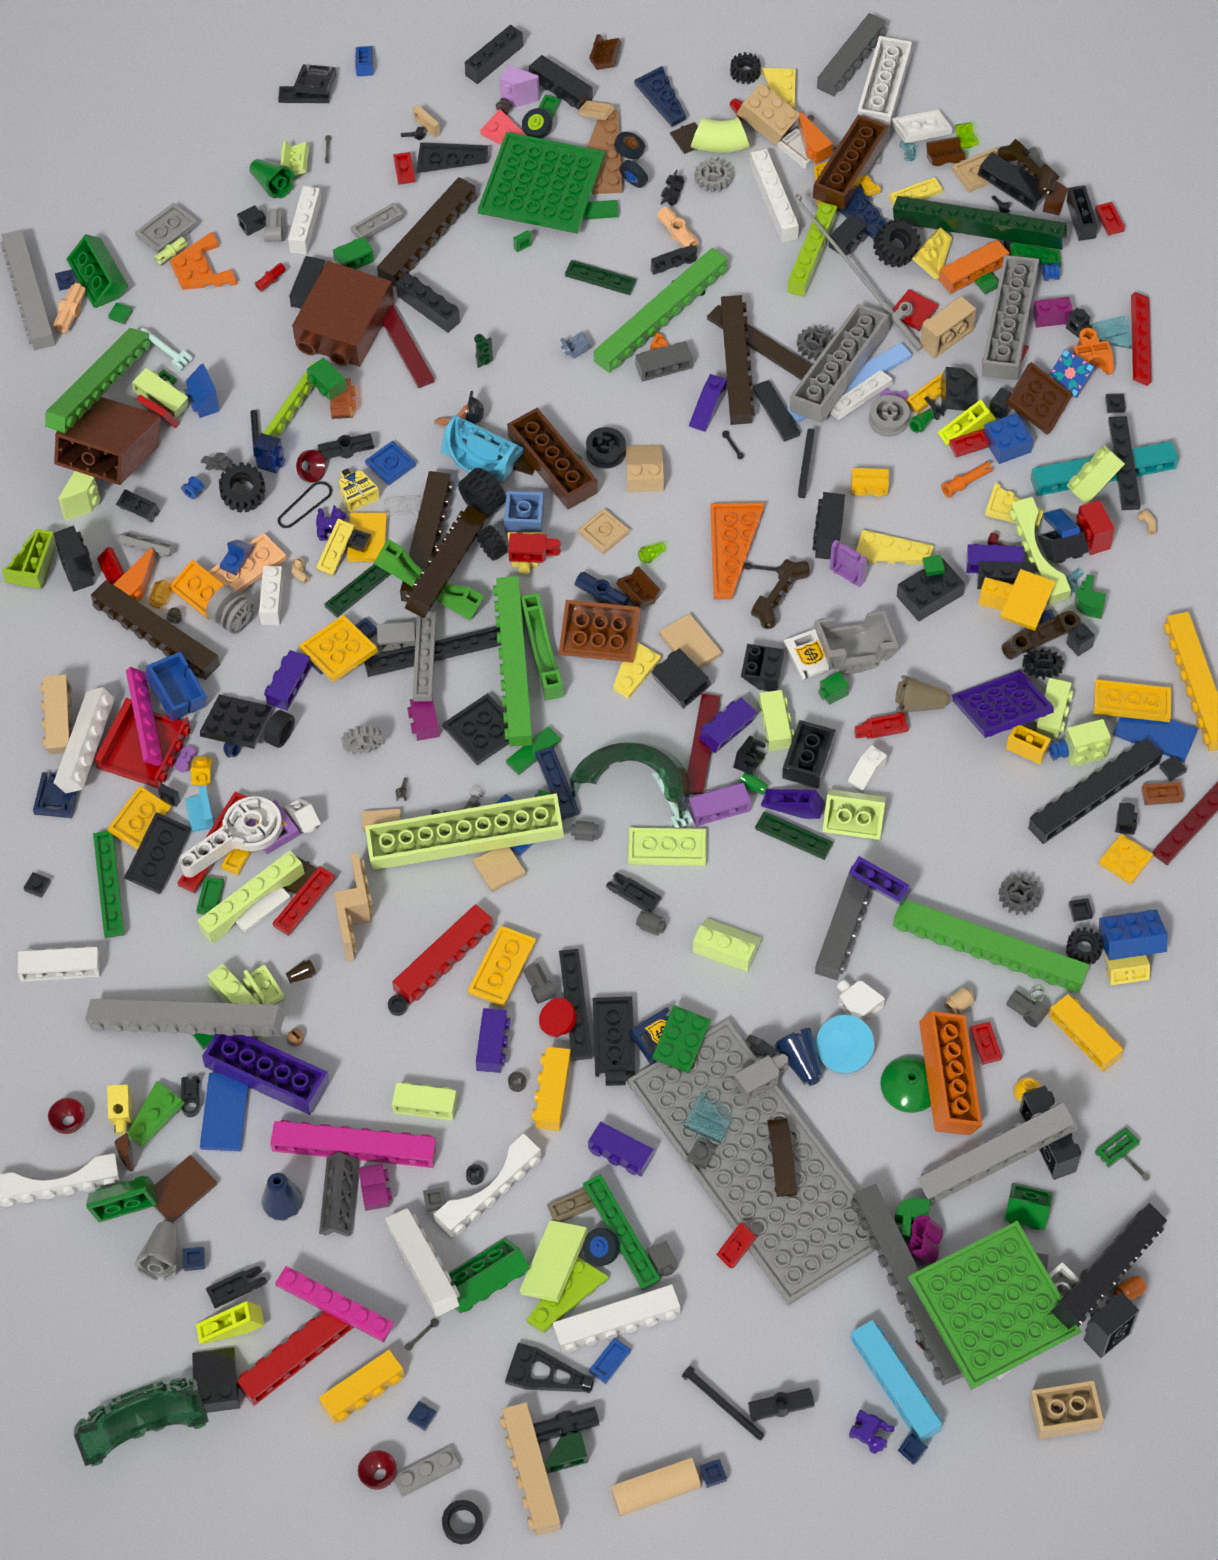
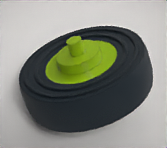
M541 108L528 111L522 120V128L525 134L536 138L547 136L553 125L549 113Z

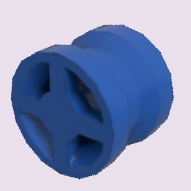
M1054 262L1052 265L1047 263L1042 265L1044 281L1049 279L1059 280L1058 262Z
M191 476L188 479V483L183 484L181 487L183 493L191 499H195L198 496V492H202L205 488L203 483L194 476Z
M1064 738L1058 742H1050L1049 754L1053 761L1059 757L1066 758L1069 756L1068 746Z

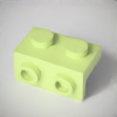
M284 141L281 149L280 165L289 167L295 176L306 173L309 145L304 142L290 146L287 141Z
M265 965L250 973L247 969L243 971L244 979L242 981L247 989L251 988L253 991L252 996L259 1004L273 1005L285 998L284 993Z

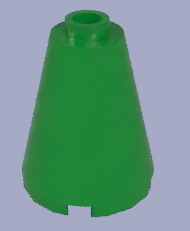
M255 159L250 164V173L270 197L281 199L292 190L293 179L295 180V175L289 167L261 159Z

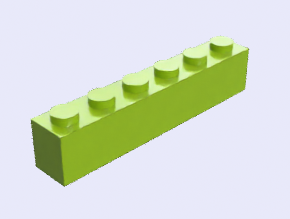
M820 202L814 217L829 236L836 222L837 206ZM814 222L810 226L788 279V293L805 297L828 241Z

